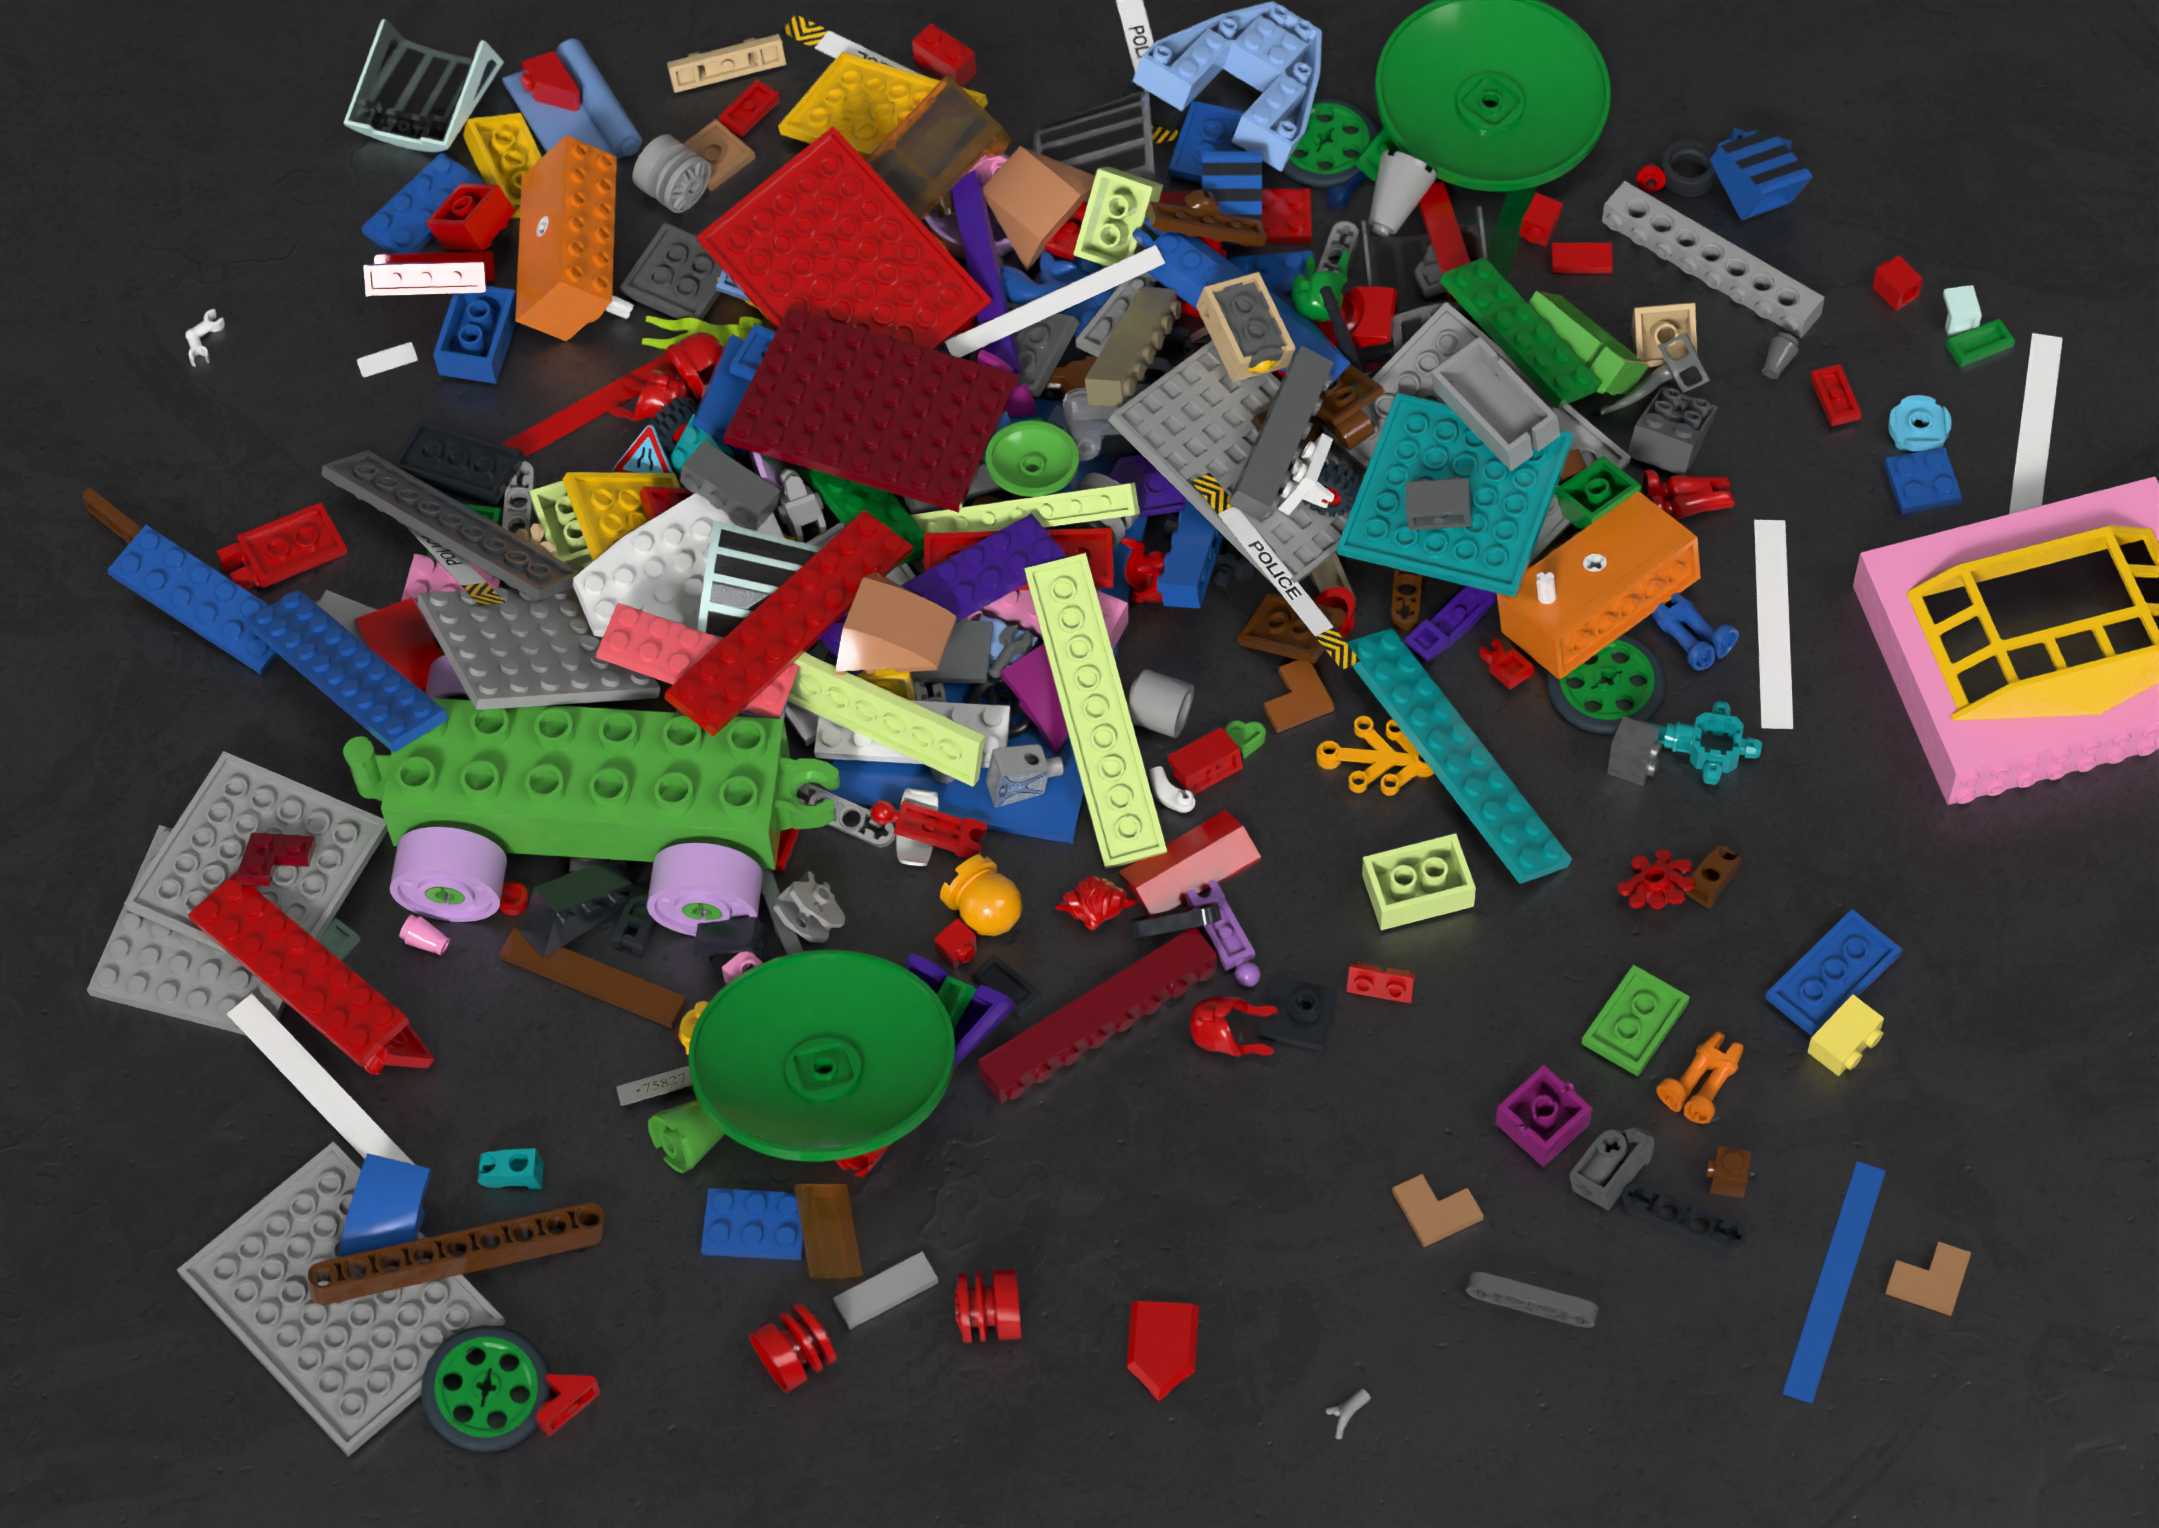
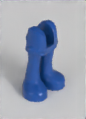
M1679 593L1671 596V600L1666 603L1668 607L1661 603L1651 614L1657 625L1664 632H1669L1688 654L1687 660L1695 670L1709 668L1714 663L1715 655L1719 659L1723 658L1738 640L1739 632L1732 625L1724 624L1715 629L1696 611L1694 603ZM1685 623L1689 625L1703 641L1699 642L1683 625Z

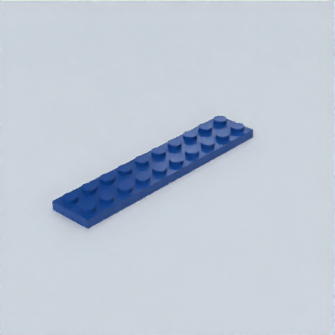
M299 589L286 594L280 601L268 608L259 610L254 616L246 620L249 629L394 753L449 720L445 710Z

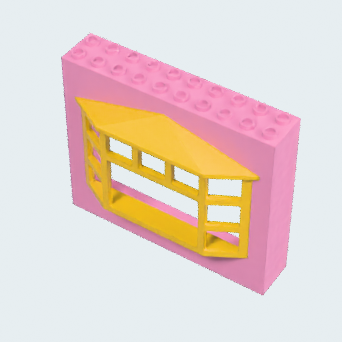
M2156 477L1860 553L1853 588L1947 805L1957 802L1965 804L1971 802L1976 797L1999 795L2006 789L2018 786L2020 788L2029 787L2036 781L2048 778L2050 780L2059 779L2066 773L2078 770L2086 772L2093 769L2096 765L2108 762L2116 764L2127 757L2138 754L2146 756L2159 749V630L2152 617L2159 616V604L2145 602L2134 577L2159 578V483ZM2143 540L2155 566L2128 564L2119 546ZM2105 549L2109 550L2132 599L2133 607L2007 640L2000 639L1976 583ZM1965 586L1973 605L1938 624H1934L1923 597ZM1977 616L1990 645L1952 664L1941 640V634ZM2139 617L2153 646L2116 654L2103 626ZM2092 630L2105 658L2068 667L2055 639ZM2044 643L2056 671L2024 680L2018 679L2007 651ZM1992 656H1996L2008 684L1973 703H1969L1958 674Z

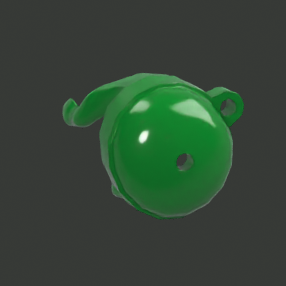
M1346 250L1339 260V273L1334 271L1315 273L1316 263L1311 255L1306 263L1307 276L1296 275L1294 278L1291 293L1294 309L1310 322L1330 321L1320 294V289L1324 286H1331L1335 299L1338 300V307L1341 309L1344 298L1341 289L1348 281L1349 254Z

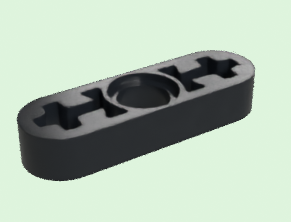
M1211 902L1139 916L1129 920L1132 937L1140 938L1212 924L1220 921L1222 917L1218 902Z

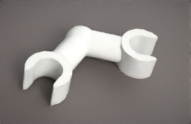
M215 309L207 311L204 315V321L186 332V339L190 346L189 359L194 367L196 366L194 359L198 355L205 356L207 363L210 361L208 350L202 346L200 337L209 331L218 332L224 328L223 318L216 322H210L217 317Z

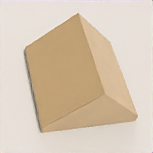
M1694 302L1634 307L1631 325L1634 354L1649 365V367L1666 364L1667 362L1658 345L1685 332L1697 353ZM1677 340L1666 346L1672 359H1678L1689 353L1683 340Z

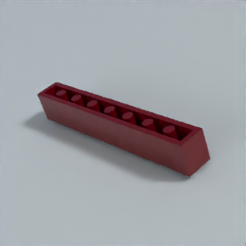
M1196 927L1190 928L977 1060L980 1077L1000 1104L1008 1099L1014 1100L1020 1097L1027 1087L1036 1082H1044L1053 1074V1071L1061 1066L1073 1064L1078 1060L1080 1054L1090 1048L1096 1049L1100 1047L1109 1036L1117 1031L1123 1032L1127 1030L1136 1019L1144 1014H1153L1161 1007L1162 1003L1172 997H1180L1188 990L1189 986L1197 981L1209 979L1217 969L1216 952Z

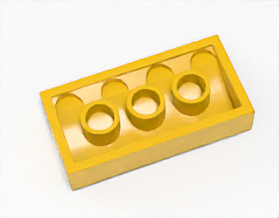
M515 113L467 119L463 137L485 184L499 185L516 210V213L510 220L520 218L522 175L542 158L522 114Z

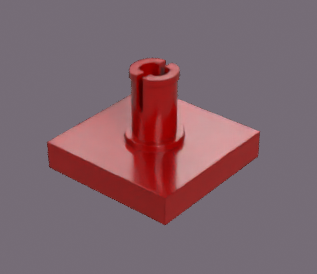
M408 1024L370 1058L363 1067L369 1073L379 1075L385 1065L429 1068L435 1058Z

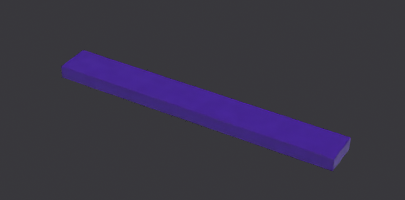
M974 170L952 181L951 189L968 273L992 299V303L977 316L980 326L1008 313L1009 310L986 199L983 193L981 175ZM1013 333L984 346L985 351L997 356L1014 369L1012 373H1021Z

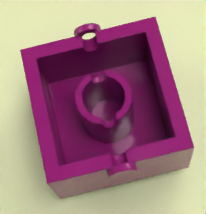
M1543 1065L1497 1107L1495 1124L1541 1166L1545 1167L1590 1125L1592 1107L1575 1093V1088L1569 1081L1563 1082Z

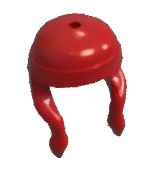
M657 370L649 372L647 384H640L627 378L619 379L620 383L627 389L641 392L635 413L622 407H608V412L616 417H625L632 421H640L647 417L657 418L655 413L657 411L662 412L664 404L669 406L671 405V400L676 399L678 402L680 397L687 399L688 388L677 376Z
M1123 538L1120 542L1132 548L1125 568L1127 582L1134 588L1130 594L1131 600L1139 603L1144 601L1162 602V593L1157 591V579L1159 574H1163L1165 569V554L1155 551L1144 556L1145 544L1143 542L1137 541L1134 538Z
M1220 995L1204 999L1194 1007L1191 1014L1190 1029L1192 1038L1199 1047L1210 1052H1223L1232 1056H1241L1249 1053L1270 1055L1275 1052L1273 1048L1265 1044L1238 1045L1224 1017L1232 1008L1243 1011L1246 1014L1262 1017L1278 1013L1277 1008L1269 1005L1255 1007L1249 1005L1242 998Z

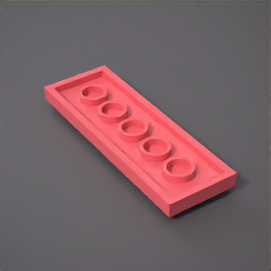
M618 602L597 650L596 658L673 685L723 639ZM795 664L789 666L744 710L766 718L780 719L799 666Z

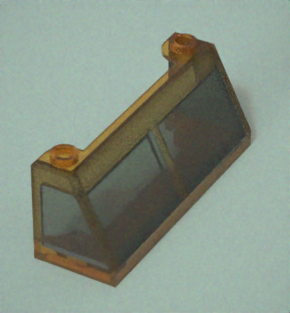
M946 75L865 161L921 221L985 154L989 157L1002 154L1012 139L994 118L951 77Z

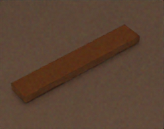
M513 928L499 952L500 959L671 1029H673L687 1003L685 996L563 947L543 959L520 934L521 930Z

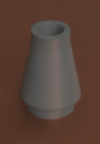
M1779 332L1776 337H1772L1762 373L1771 379H1778L1780 373L1799 352L1797 348L1799 345L1798 340L1784 332Z

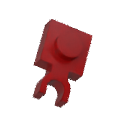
M1496 639L1492 640L1493 652L1487 651L1484 647L1479 649L1480 658L1489 663L1490 673L1508 689H1512L1534 674V665L1514 648L1506 653L1503 650L1502 644Z

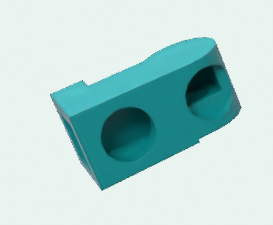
M536 1148L485 1152L480 1155L478 1183L488 1188L527 1186L529 1190L542 1189L544 1161Z

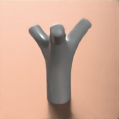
M1364 1389L1359 1390L1343 1404L1326 1409L1327 1415L1335 1414L1340 1416L1336 1429V1439H1342L1344 1428L1349 1419L1370 1400L1369 1394Z

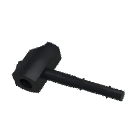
M1331 286L1322 287L1320 294L1334 328V334L1337 337L1341 353L1351 365L1372 379L1392 358L1390 352L1361 363Z

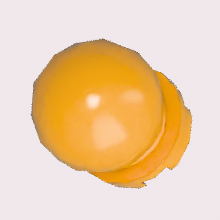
M977 854L967 859L955 869L959 875L952 881L950 886L946 882L943 884L940 899L951 910H959L960 917L965 925L977 934L997 936L1009 932L1020 918L1023 909L1021 894L1014 882L997 873V865L989 856L983 858L980 854Z

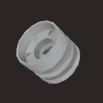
M661 135L651 141L642 151L634 166L632 177L634 184L651 197H656V200L672 212L682 213L692 207L704 193L710 181L711 165L694 151L688 150L684 144L671 135Z

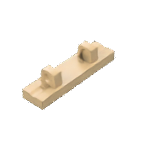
M779 34L757 40L750 38L743 40L744 43L702 54L695 52L688 54L687 58L667 62L674 93L786 65Z

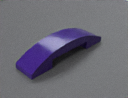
M1466 586L1431 621L1425 619L1404 642L1426 661L1433 659L1453 645L1481 619L1497 601V593Z

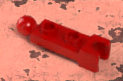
M887 800L875 802L870 809L871 818L875 823L879 825H886L890 822L896 823L893 834L955 852L956 856L966 859L980 854L981 844L971 839L982 840L988 827L986 823L968 817L966 819L958 818L906 801L902 802L900 811L895 810L892 803Z

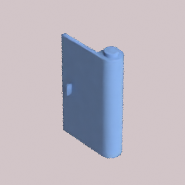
M569 39L558 46L555 54L580 90V110L574 112L536 102L530 92H525L521 85L520 75H522V71L503 78V83L546 152L552 149L566 135L615 155L617 159L631 156L639 150L642 143L641 136L578 39Z

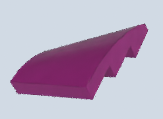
M1042 644L1001 671V678L1020 699L1019 706L1038 727V735L1052 752L1057 755L1068 736V731L1045 646Z

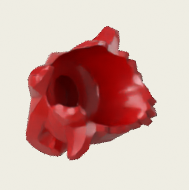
M1090 875L1076 884L1071 891L1067 892L1063 896L1065 901L1056 904L1055 909L1071 913L1073 918L1084 921L1086 928L1092 931L1097 929L1105 920L1118 916L1122 909L1136 904V901L1133 898L1126 897L1127 892L1123 888L1115 886L1112 881Z

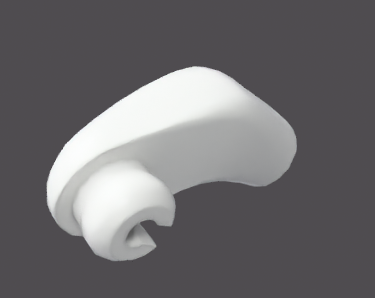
M1154 767L1149 770L1153 797L1160 804L1180 813H1187L1194 808L1195 799L1192 792L1174 787L1167 779L1163 767Z

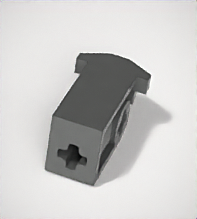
M1635 1127L1628 1130L1612 1129L1603 1132L1570 1172L1572 1191L1609 1211L1623 1193L1624 1188L1629 1185L1644 1164L1647 1166L1651 1161L1655 1145L1654 1137L1648 1130Z

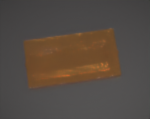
M796 1184L794 1188L810 1278L861 1277L863 1273L847 1184Z

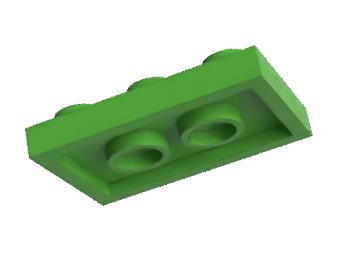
M1633 965L1583 1036L1581 1044L1632 1074L1639 1076L1688 1005L1690 997Z

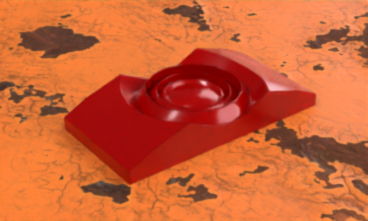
M1355 287L1343 295L1344 298L1340 312L1355 347L1361 348L1390 342L1397 291L1394 288ZM1331 320L1319 323L1312 322L1340 351Z

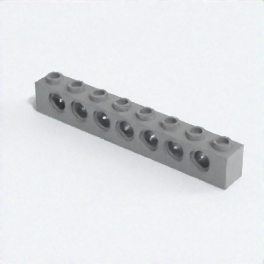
M1624 181L1604 204L1602 222L1610 229L1621 232L1631 238L1634 243L1643 245L1655 252L1661 259L1672 262L1685 273L1696 276L1709 287L1718 289L1730 296L1736 303L1747 306L1760 317L1767 318L1781 326L1784 331L1802 338L1821 316L1825 297L1628 182Z

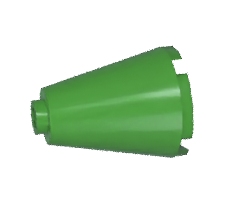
M697 1099L657 1112L648 1120L649 1134L656 1149L662 1146L667 1153V1156L663 1159L675 1171L680 1173L691 1170L725 1135L705 1114Z

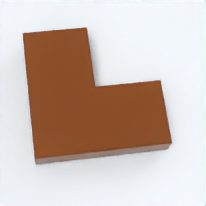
M1296 660L1279 667V674L1290 693L1264 703V710L1276 733L1334 711V704L1312 663L1302 660Z

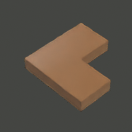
M1423 1174L1392 1189L1393 1195L1423 1247L1483 1220L1484 1215L1468 1188L1438 1201Z
M1938 1242L1929 1271L1896 1260L1885 1294L1951 1316L1971 1252Z

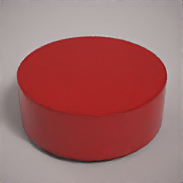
M519 882L504 884L499 906L500 910L507 915L523 913L528 908L530 901L527 888Z

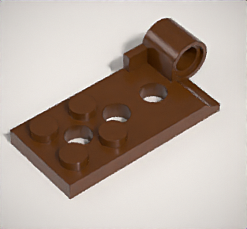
M1350 365L1331 386L1329 385L1326 392L1321 391L1319 398L1323 402L1316 415L1324 421L1327 429L1336 436L1341 445L1350 451L1375 434L1371 421L1361 408L1383 394L1385 390L1381 385L1353 365Z

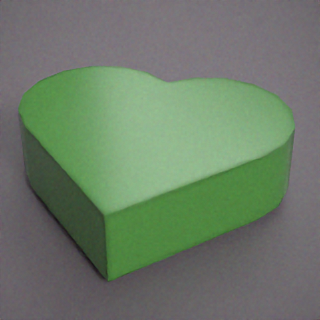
M1238 720L1232 721L1226 725L1224 730L1239 747L1243 759L1262 746L1266 740L1265 727L1255 721L1247 724Z

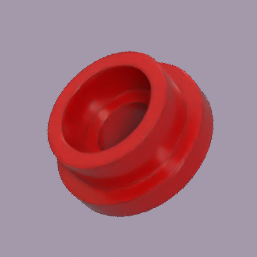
M1654 164L1643 166L1636 175L1637 187L1645 193H1655L1661 190L1666 182L1664 171ZM1648 179H1655V181L1647 182Z

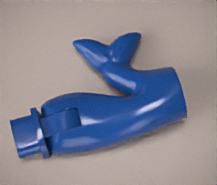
M1045 250L1041 252L1040 260L1041 285L1035 283L1017 268L1006 265L999 266L1007 302L1019 305H1026L1069 285L1057 279L1076 269V266L1071 262L1055 261L1051 253ZM1066 309L1058 313L1064 314Z

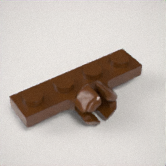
M1203 190L1192 191L1184 199L1186 205L1176 206L1150 201L1146 209L1152 228L1161 232L1171 231L1182 233L1189 237L1200 236L1211 238L1218 242L1229 241L1247 247H1263L1267 239L1261 220L1223 213L1219 209L1216 197L1209 191H1206L1205 195Z

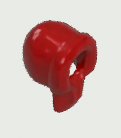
M706 332L693 333L678 343L669 345L665 350V362L669 373L677 376L678 379L687 385L688 396H691L697 405H700L704 385L709 384L724 349V345L717 337Z

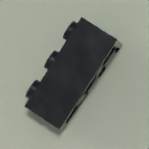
M610 859L536 886L532 890L520 934L544 959L625 907L628 902L632 882Z

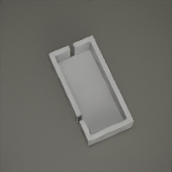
M1481 337L1475 339L1431 371L1434 392L1510 471L1532 457L1533 448L1539 452L1560 436L1558 416L1502 359L1498 360L1497 353Z

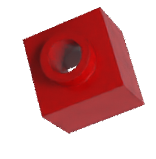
M958 918L934 938L936 954L953 970L961 963L969 962L977 950L975 933Z

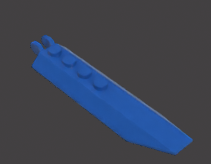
M1148 217L1144 221L1145 224L1159 237L1153 241L1148 234L1138 228L1132 233L1134 239L1145 249L1156 245L1165 261V264L1147 273L1167 288L1176 289V295L1196 310H1198L1196 305L1204 287L1247 275L1197 237H1189L1185 234L1171 231L1161 232L1153 229ZM1268 290L1296 348L1293 356L1302 345L1334 362L1329 373L1333 376L1331 386L1351 363L1315 324ZM1287 367L1279 370L1286 372Z

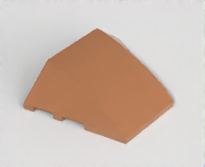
M1019 146L983 187V193L1024 267L1028 270L1041 256V252L1046 250L1045 245L1082 203L1085 202L1087 204L1096 176Z
M875 571L862 578L844 623L835 671L836 675H846V671L866 670V674L875 673L878 669H896L897 672L938 670L957 618L945 608L917 595Z

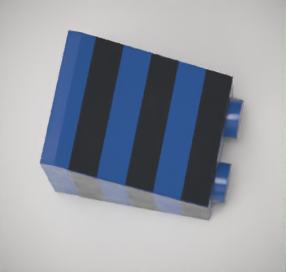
M1770 129L1759 133L1757 130L1751 131L1736 141H1733V139L1725 140L1716 147L1717 151L1710 158V162L1741 221L1791 204L1812 178L1810 171Z
M1262 151L1202 152V190L1204 195L1206 191H1209L1216 197L1219 209L1223 213L1261 220L1262 223ZM1223 241V242H1222V246H1223V245H1241V244H1239V243H1234V242H1229V241Z

